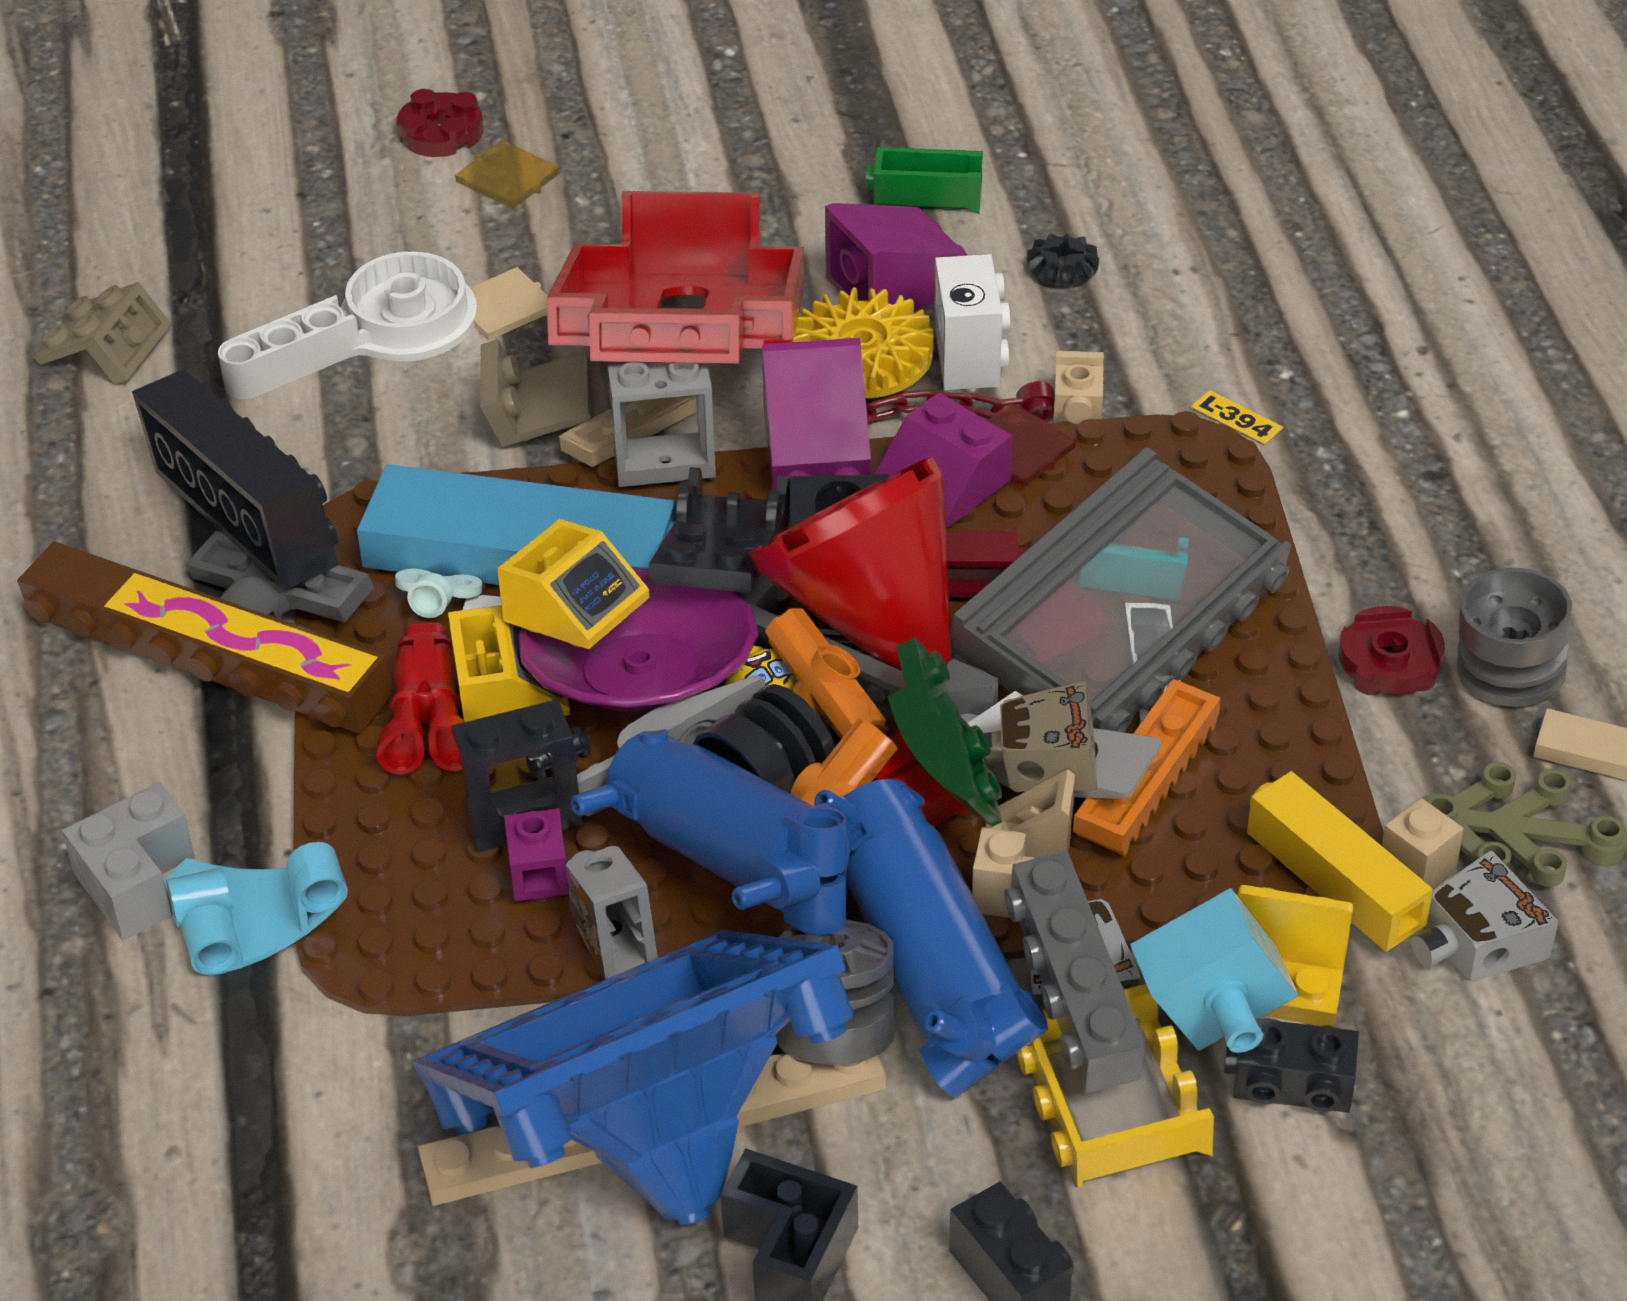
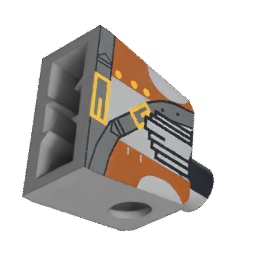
M610 846L595 852L584 850L575 854L565 865L573 918L603 980L657 958L647 884L620 848ZM610 919L616 920L622 925L621 932L613 937L610 932L616 929Z

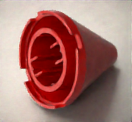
M934 456L920 460L898 471V474L879 483L875 482L773 537V543L765 547L760 545L748 553L758 573L876 660L902 671L896 646L913 637L930 653L938 652L945 663L951 660L944 474Z

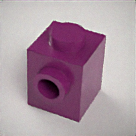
M559 809L504 815L514 901L569 894Z

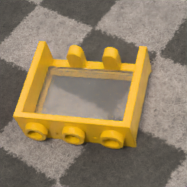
M1147 984L1124 989L1145 1043L1140 1080L1085 1094L1076 1070H1070L1065 1062L1060 1043V1036L1062 1034L1056 1019L1051 1020L1048 1017L1046 1010H1042L1048 1023L1047 1032L1017 1053L1022 1073L1024 1075L1033 1074L1037 1086L1033 1087V1096L1039 1117L1042 1121L1050 1119L1055 1132L1051 1133V1142L1057 1163L1060 1167L1069 1166L1077 1188L1083 1187V1181L1192 1152H1200L1209 1156L1213 1155L1214 1116L1210 1108L1197 1110V1084L1194 1074L1191 1070L1180 1071L1177 1064L1178 1043L1172 1025L1161 1027L1158 1020V1003L1151 996Z

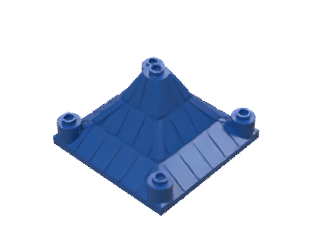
M721 930L412 1060V1064L419 1082L426 1085L442 1129L455 1128L457 1135L476 1131L490 1123L487 1114L495 1110L513 1161L527 1160L529 1168L544 1166L565 1155L563 1145L572 1139L593 1150L600 1161L646 1200L663 1218H677L679 1225H686L709 1216L713 1212L711 1204L721 1198L739 1123L737 1115L778 1043L775 1035L791 1021L797 1037L809 1036L812 1044L823 1043L844 1034L847 1031L844 1023L850 1020L854 1013L840 978V974L846 968L837 945Z

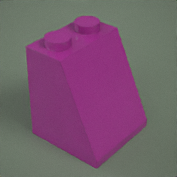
M831 203L825 206L826 279L839 292L844 291L849 296L852 288L855 287L857 289L858 301H869L870 289H874L876 295L883 289H886L888 292V304L891 305L896 303L899 295L903 296L904 301L908 299L913 300L914 311L934 304L935 258L967 256L964 248L952 241L943 232L941 226L936 221H932L919 207Z
M860 337L762 344L763 410L772 489L776 490L778 475L789 476V480L790 476L871 475V453Z

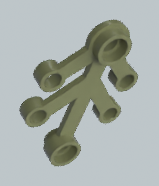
M1502 762L1488 764L1484 768L1481 781L1454 796L1435 793L1422 797L1464 828L1460 850L1473 862L1484 854L1493 851L1509 868L1512 853L1531 871L1532 878L1543 886L1553 887L1563 882L1567 868V859L1559 851L1553 849L1541 850L1530 839L1579 845L1586 859L1599 866L1616 865L1623 860L1626 853L1627 831L1622 822L1614 817L1601 816L1588 825L1531 817L1550 805L1558 806L1567 801L1571 780L1566 773L1560 770L1548 769L1543 771L1538 777L1536 788L1493 812L1475 809L1492 798L1501 799L1512 794L1516 772L1510 765ZM1493 779H1500V780H1503L1504 782H1498V781H1495V780H1493ZM1548 786H1554V787H1557V788H1559V789H1552V788H1549ZM1474 832L1489 833L1498 842L1484 843ZM1543 866L1553 867L1555 870H1549L1544 868Z

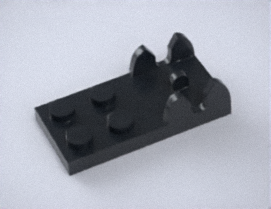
M690 467L688 481H681L679 485L676 521L649 562V583L751 593L761 574L756 570L748 553L760 545L765 547L773 543L772 538L785 531L790 518L789 476L778 475L776 490L770 489L768 501L742 499L740 493L729 492L728 497L703 495L701 468Z

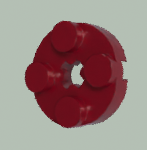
M419 89L410 95L411 101L405 104L397 115L398 137L401 143L403 140L408 142L410 151L427 157L456 154V147L467 142L469 149L479 142L484 132L483 116L478 106L477 97L469 92L458 94L451 92L435 93L431 89Z
M1378 606L1365 609L1355 615L1353 624L1347 628L1345 625L1343 628L1338 651L1339 661L1347 675L1354 679L1355 688L1366 695H1377L1381 692L1403 694L1430 690L1436 683L1445 651L1444 638L1438 627L1428 619H1426V625L1412 619V611L1402 607ZM1392 646L1395 652L1400 653L1386 652L1383 650V647Z

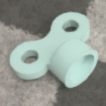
M411 568L401 570L395 576L396 587L403 591H408L407 598L411 609L416 614L425 618H434L441 615L452 597L471 598L482 593V580L472 575L441 576L427 570Z

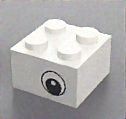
M991 254L935 258L934 332L944 390L1000 387L1001 368L1009 366L1007 339H1002L1003 331H1010V310L1008 302L1000 303V301H1004L1005 296L1003 273H995Z

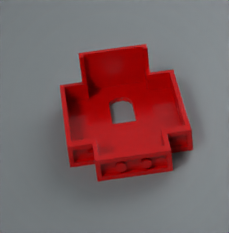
M623 191L621 195V244H574L547 296L548 345L590 346V361L739 364L743 348H762V344L794 342L804 294V247L762 246V234H760V193ZM698 295L707 298L704 309L660 308L663 299L669 296Z

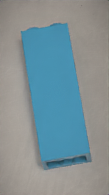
M386 464L359 524L357 535L363 567L397 572L415 568L427 570L441 576L472 575L480 578L482 583L499 585L497 568L559 518L602 531L632 569L649 571V562L676 521V506L674 500Z

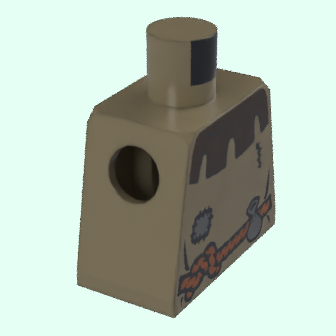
M1086 681L1008 699L1000 705L1001 731L984 733L991 750V754L986 756L987 765L1004 763L1010 789L1015 792H1026L1062 771L1069 769L1075 774L1074 791L1098 790L1094 723Z

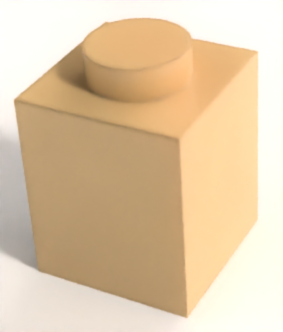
M1420 798L1385 825L1382 847L1434 889L1456 872L1464 828L1423 798Z

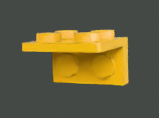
M1240 885L1237 894L1238 898L1276 945L1299 995L1264 1016L1318 1026L1329 1025L1335 1027L1353 904L1327 897H1314L1278 891L1267 887L1260 888Z

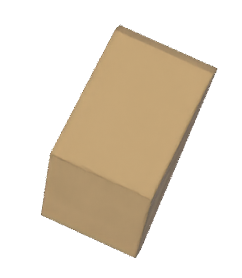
M1066 769L1001 804L998 807L1002 823L994 827L986 823V828L1026 833L1025 856L1039 858L1065 850L1068 851L1073 822L1075 774Z

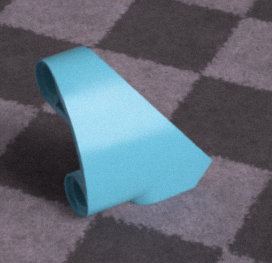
M311 842L298 847L289 856L287 868L238 869L186 858L164 879L175 925L177 928L181 927L191 964L195 971L204 975H218L243 968L287 948L326 920L342 904L348 892L334 848L322 842Z

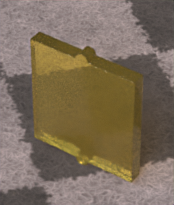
M501 140L482 155H475L473 162L455 174V181L514 209L534 193H541V188L560 174V166Z

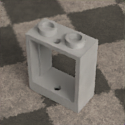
M629 362L626 364L609 365L608 377L614 455L619 487L688 480L690 467L701 468L702 478L716 477L712 387L708 364ZM696 395L698 432L627 439L624 402Z

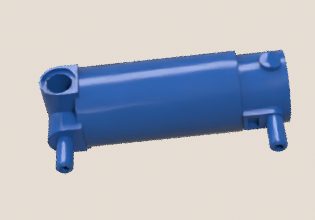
M666 729L643 731L628 739L616 752L608 768L605 786L576 794L571 799V808L578 816L608 807L616 809L618 813L641 825L651 838L737 886L732 892V901L739 910H745L766 903L784 912V922L802 932L815 935L836 933L846 925V870L850 854L846 815L826 803L813 806L696 744L686 745L668 735Z
M895 779L876 780L857 787L843 797L827 789L822 790L816 795L814 805L826 803L841 811L847 818L850 854L846 870V885L865 923L884 931L893 942L894 982L925 1043L918 1050L937 1084L950 1096L958 1097L998 1068L1001 1063L1009 1060L1047 1032V1020L1034 995L1020 988L941 834L932 825H929L920 808L925 804L924 798L909 788L904 781Z

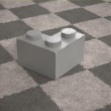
M160 782L61 830L73 874L123 941L172 916L162 874L176 868L186 858H195L185 813Z

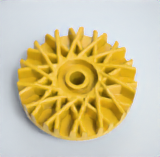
M855 287L852 288L850 296L844 291H840L838 304L832 305L828 295L825 294L823 302H813V313L804 308L802 310V317L798 318L794 342L860 337L866 399L890 396L907 389L925 375L932 363L934 336L933 328H930L929 315H924L923 309L914 313L913 300L908 299L904 301L902 295H899L895 304H888V292L886 289H883L877 295L874 289H870L869 301H858L857 289Z

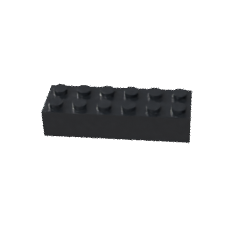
M185 369L132 391L156 473L284 590L339 565L334 545L338 544V535L332 522L326 517L323 503L327 501V493L316 474H308L300 467L293 455H286L282 452L269 435L263 436L255 429L248 417L242 418L238 415L226 399H219L212 393L205 381L199 382Z

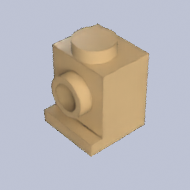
M1056 351L1054 423L1071 422L1079 424L1088 419H1102L1104 352Z
M982 827L973 867L972 896L982 914L1010 918L1005 902L1004 890L1011 888L1012 865L1035 859V857L1025 856L1026 833Z

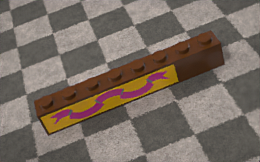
M55 541L17 579L27 612L39 622H49L69 629L78 636L91 637L108 643L120 651H130L150 658L161 666H172L189 672L203 681L217 682L236 689L245 696H256L278 704L287 711H297L320 719L332 727L339 726L360 734L395 692L385 655Z

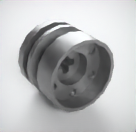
M1509 567L1492 570L1473 579L1462 592L1460 604L1457 673L1463 686L1477 698L1495 705L1511 707L1538 704L1555 695L1565 682L1572 601L1566 588L1549 575L1524 568Z
M846 920V925L842 930L827 935L808 934L795 927L783 932L779 936L780 938L838 946L846 968L840 974V978L854 1016L844 1023L847 1030L844 1034L818 1044H812L809 1036L797 1037L791 1021H789L775 1035L780 1048L798 1060L830 1065H845L865 1061L884 1052L894 1041L895 1031L894 995L890 991L893 988L894 948L889 936L884 931L870 924Z

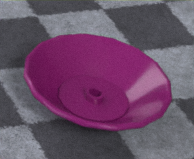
M633 569L648 587L650 598L590 649H586L541 633L531 632L522 627L518 634L521 664L544 688L580 703L620 712H651L655 708L695 696L716 687L747 662L759 635L753 609L735 591L649 583V571Z

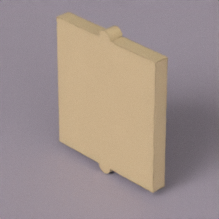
M518 267L470 287L477 303L474 326L488 340L547 315L548 295L542 291L541 283H534Z

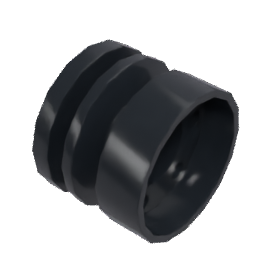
M776 684L762 687L753 694L751 699L739 704L734 714L721 717L698 734L693 744L715 753L790 794L799 774L812 763L819 762L822 764L835 748L831 734L815 710L795 692Z

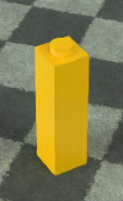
M1291 771L1273 783L1263 784L1251 796L1247 833L1321 897L1352 903L1351 923L1385 952L1427 925L1433 888Z

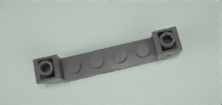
M760 575L751 593H736L753 609L759 634L754 646L769 649L773 647L768 642L769 636L765 630L773 618L780 616L778 615L777 586ZM823 635L830 645L844 649L855 658L860 666V673L856 680L882 715L896 723L888 696L906 687L903 672L876 660L870 655L862 654ZM952 659L949 662L947 668L950 680L946 681L945 685L948 694L957 705L960 716L966 713L980 715L998 703L997 677L956 659Z

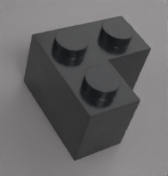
M745 1148L721 1193L723 1236L725 1238L759 1249L753 1261L755 1301H823L858 1230V1186Z

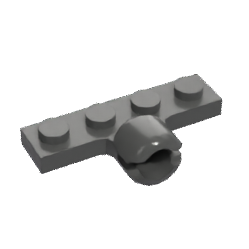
M217 531L212 534L186 564L193 579L227 588L220 596V599L281 620L283 613L290 609H300L346 622L374 589L368 573L338 565L284 590L223 533Z

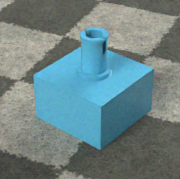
M1231 888L1130 944L1151 996L1198 1051L1224 1037L1227 1047L1232 1052H1246L1255 1048L1263 1039L1262 1030L1257 1025L1255 1018H1260L1299 996L1276 945Z

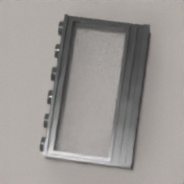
M1146 447L953 615L950 634L951 649L978 669L997 677L998 683L1011 693L1017 691L1023 696L1086 681L1094 728L1125 733L1131 724L1133 716L1142 708L1145 710L1151 709L1164 692L1165 686L1172 679H1183L1194 666L1199 654L1206 648L1210 651L1214 650L1224 639L1230 625L1237 619L1241 622L1245 621L1256 608L1260 597L1267 591L1274 593L1282 586L1290 571L1286 563L1292 544L1286 540L1280 543L1276 538L1177 471L1172 470L1165 463L1160 462L1156 459L1157 453Z

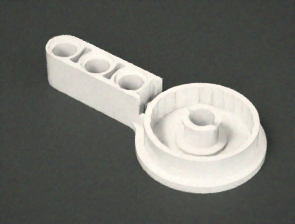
M412 251L392 253L378 257L364 264L351 276L346 286L345 299L341 307H339L338 298L335 295L222 343L218 349V357L227 395L234 399H252L357 355H366L387 361L407 362L423 360L443 354L459 345L473 330L477 312L475 295L465 283L458 267L438 255Z

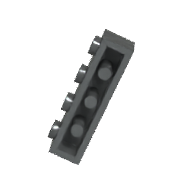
M1065 850L1013 864L1011 888L1004 890L1007 910L1011 920L1014 923L1019 922L1022 929L1025 957L1032 971L1037 970L1043 984L1041 986L1044 1007L1048 1017L1051 1020L1056 1019L1062 1034L1060 1036L1061 1049L1068 1068L1076 1070L1085 1094L1140 1080L1145 1043L1068 851Z

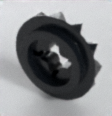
M1068 232L1063 237H1057L1049 233L1046 240H1034L1032 249L1027 250V267L1030 273L1042 282L1057 286L1077 285L1089 280L1096 274L1099 268L1097 246L1087 244L1086 238L1082 236L1075 239L1071 238ZM1060 256H1067L1063 263H1059Z

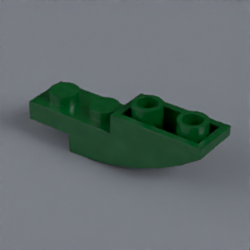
M915 637L897 645L896 648L906 687L888 696V700L904 741L926 771L965 809L992 827L1002 823L997 800L1002 797V791L995 775L988 768L986 756L991 754L988 740L979 726L974 725L971 727L960 716L957 705L948 694L945 682L950 680L946 663L938 652L930 653Z

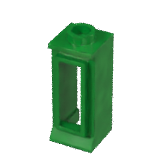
M877 147L875 165L867 164L866 191H874V205L968 208L980 214L983 151Z

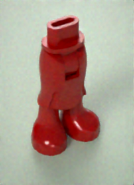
M440 623L411 624L405 628L404 637L398 642V653L394 662L396 692L390 704L394 715L393 719L379 735L376 746V757L379 765L392 774L404 775L412 773L421 766L424 758L422 724H429V751L434 763L444 770H462L461 758L451 726L464 723L465 721L459 717L457 712L460 708L461 700L456 693L457 671L452 651V640L446 635V629Z

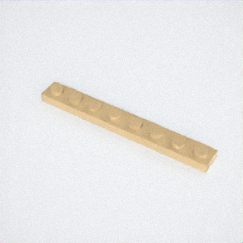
M788 1053L770 1056L737 1115L739 1121L738 1128L886 1090V1074L878 1055L865 1061L845 1065H830L798 1060ZM500 1125L418 1146L419 1157L432 1206L602 1163L596 1157L593 1150L571 1139L563 1145L565 1151L563 1157L544 1166L529 1168L527 1160L513 1161Z

